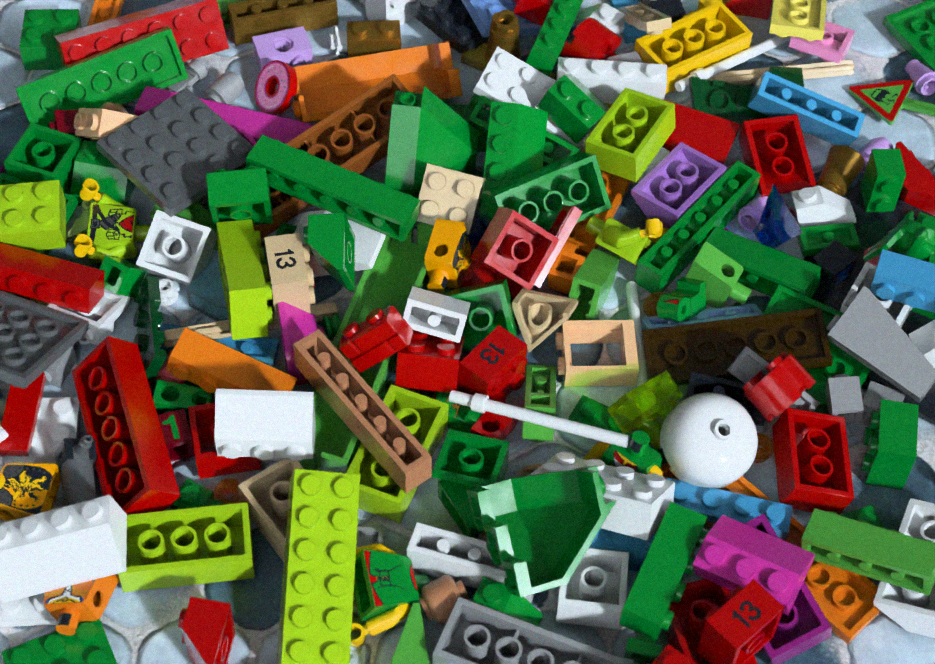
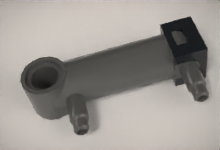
M84 435L81 439L64 438L55 451V461L62 477L64 507L97 498L93 465L97 460L95 439L90 435Z

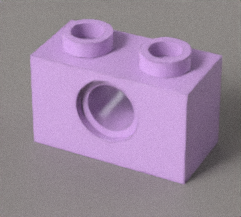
M304 26L252 37L254 58L260 72L266 64L274 60L286 62L292 67L313 64L312 46Z

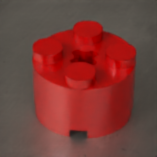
M590 17L573 31L572 35L575 38L571 44L566 41L561 57L607 60L608 57L617 55L615 51L621 44L622 38L600 21Z
M785 351L780 353L765 367L768 371L766 375L760 371L742 387L746 392L744 396L769 423L774 417H778L799 399L804 390L811 388L816 383V380L791 353L788 355Z

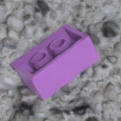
M680 142L631 190V195L647 219H659L663 223V228L670 229L727 172V166Z

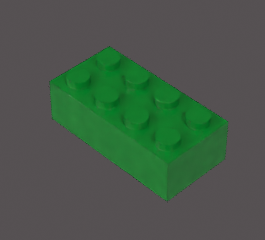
M579 152L481 193L490 222L500 206L515 210L547 232L564 205L575 206L583 211L577 223L612 208L596 154Z

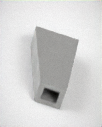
M863 286L860 292L853 291L845 303V306L848 307L841 317L836 315L827 327V330L830 331L828 333V341L920 403L935 383V368L870 289Z

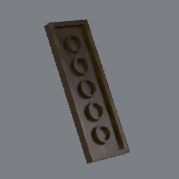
M821 308L642 330L650 389L687 385L691 371L727 380L736 379L727 369L746 346L769 364L783 351L788 355L791 353L806 370L831 367L833 362Z

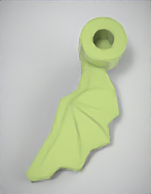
M93 200L82 202L83 214L75 220L72 228L66 234L67 241L76 238L79 234L87 233L90 205L94 203Z

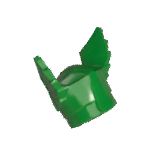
M910 211L896 227L889 230L882 239L867 251L868 254L863 257V260L867 262L881 254L882 249L888 250L892 248L895 253L935 264V231L924 224L914 221V212Z

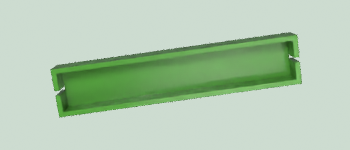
M419 222L417 225V244L413 243V227L404 242L386 235L373 268L364 270L332 343L381 400L397 365L398 352L365 371L359 372L351 363L350 358L348 359L339 349V344L343 336L342 331L352 322L362 323L366 320L368 314L376 308L384 310L389 306H394L403 319L412 286L424 290L428 289L429 276L424 263V256L434 226ZM313 387L311 392L314 393L316 421L313 459H303L298 462L305 470L346 473L361 445V441Z

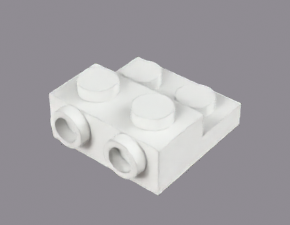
M104 288V296L89 314L51 303L47 307L89 321L88 331L78 342L81 344L92 343L98 346L114 331V321L129 307L130 297L117 295Z

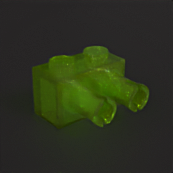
M666 370L625 393L607 410L623 434L635 428L637 430L641 429V431L649 435V443L657 451L660 449L661 425L656 420V417H661L664 421L671 410L678 404L677 401L684 395Z

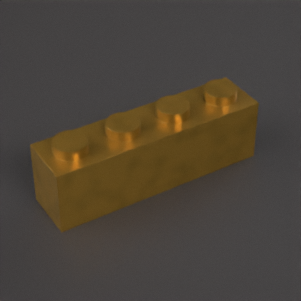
M247 0L228 4L230 28L236 45L252 42V37L301 26H304L305 31H311L338 25L336 0Z

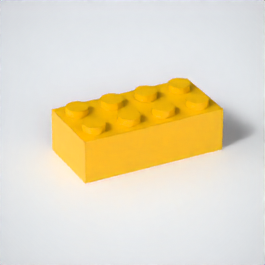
M719 1L673 22L672 28L664 29L662 34L645 35L636 39L634 51L638 52L643 63L667 65L666 95L676 90L675 82L688 77L690 72L699 68L705 69L748 49L753 33Z

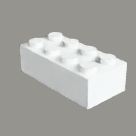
M569 452L555 454L531 473L533 475L598 466L599 475L605 483L606 491L604 497L617 500L601 529L647 541L658 531L670 502L674 500L675 481L666 480L662 475H646L634 472L633 468L626 466L613 467L605 465L603 461L598 459L585 460L576 458L574 454Z

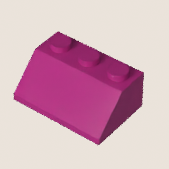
M722 515L706 535L693 562V568L697 576L731 591L739 585L745 587L754 579L784 606L783 614L789 615L815 558V554Z

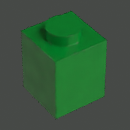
M106 255L99 269L105 271V289L117 295L134 297L137 285L141 286L147 272L125 259Z

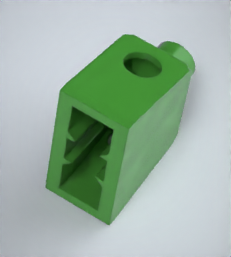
M705 241L685 278L706 281V304L715 308H722L727 298L730 297L744 305L752 292V289L737 282L744 270L743 267Z

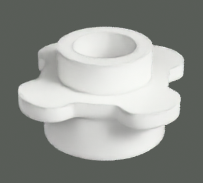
M337 25L334 26V34H329L330 50H335L336 58L339 57V52H347L346 31H338Z

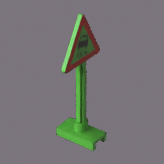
M911 79L849 87L851 95L889 125H893L901 109L935 116V104L907 98L913 86V80Z

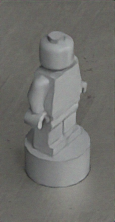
M192 59L185 66L189 78L168 86L167 91L178 93L185 88L192 91V85L196 82H201L208 75V70L199 60Z

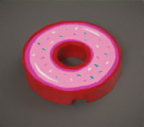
M274 60L262 68L255 84L254 94L256 104L261 111L271 115H279L290 107L292 103H289L291 96L295 97L298 82L296 72L292 66H289L286 62Z

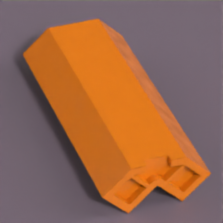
M449 42L293 67L298 80L297 92L292 102L295 118L299 117L300 122L305 123L323 120L393 73L409 92L423 93L425 86L439 99L463 96L459 69H453Z

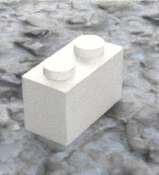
M412 286L403 319L406 320L413 330L460 343L471 303Z

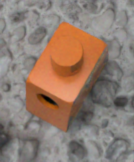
M114 574L45 592L44 607L56 619V631L63 635L71 636L75 634L79 622L97 621L100 619L120 580L119 575Z

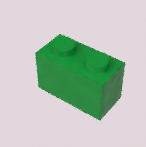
M900 149L871 150L860 186L866 212L894 211L906 177Z

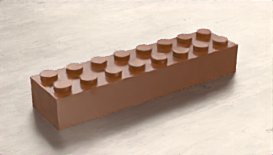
M393 73L286 144L361 174L387 156L391 108L394 103L396 91H409ZM269 187L273 224L253 226L254 231L259 230L260 237L263 239L278 229L282 222L287 223L311 207L312 204Z

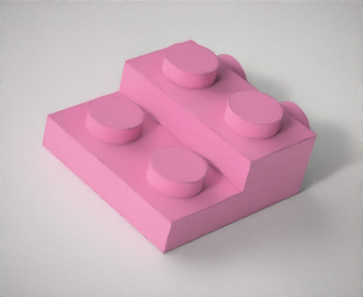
M825 21L823 41H807L799 37H791L789 47L796 49L800 53H809L821 57L824 61L839 64L841 60H844L850 49L855 30Z

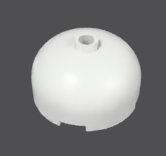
M700 393L685 399L667 415L660 431V449L663 448L664 455L671 466L669 470L679 480L699 487L716 489L733 483L748 471L757 453L758 436L751 416L737 401L718 393Z

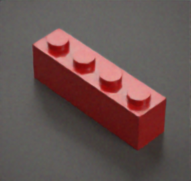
M0 242V290L87 314L93 310L104 296L105 271Z

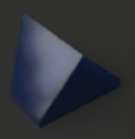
M773 184L759 223L752 231L760 244L776 249L803 232Z

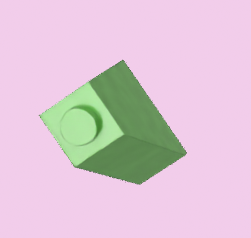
M592 249L573 277L569 298L577 299L578 306L566 321L598 319L615 281L621 257Z

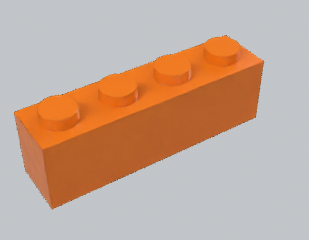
M186 327L170 354L166 371L172 373L174 377L197 384L209 393H215L216 389L293 391L297 381L296 377Z

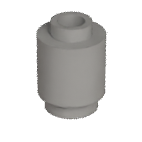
M234 72L222 74L205 90L206 100L230 105L242 94V89L244 88L243 80Z

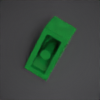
M486 577L482 578L472 600L474 603L538 627L543 618V614L526 598L510 594L505 584Z

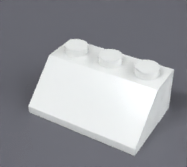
M216 389L215 445L217 456H224L230 459L256 457L262 460L288 458L293 461L313 459L316 432L313 392Z

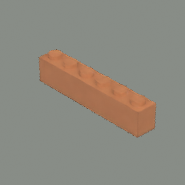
M320 329L293 344L295 366L405 494L432 477V456Z

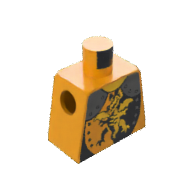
M436 219L424 256V263L429 276L427 287L431 292L442 294L446 287L456 289L460 287L473 260L470 258L473 253L464 222Z
M7 463L4 465L0 474V520L9 522L52 510L62 482L57 464Z

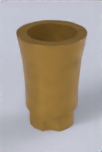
M502 10L501 12L494 13L492 16L488 45L484 55L486 64H488L497 47L521 60L519 47L520 26L518 17L514 15L513 11Z
M836 145L831 147L816 186L819 185L844 197L856 176L865 166L863 157L859 152L848 146Z

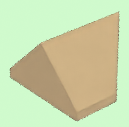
M521 289L512 301V309L529 353L569 319L578 306L577 299Z

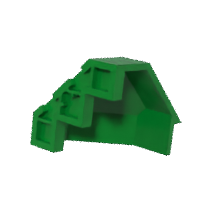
M425 86L423 93L396 91L391 108L385 185L418 199L427 163L476 175L479 131Z
M598 466L512 477L467 489L473 522L478 531L485 530L488 541L486 542V548L495 566H503L507 577L504 578V584L510 594L521 598L559 587L569 582L617 501L604 497L606 491L605 483L599 475Z

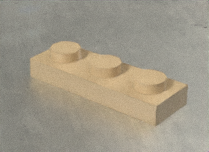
M642 3L617 8V10L626 14L625 22L628 25L637 27L638 30L646 32L647 35L662 34L664 29L672 28L670 16Z

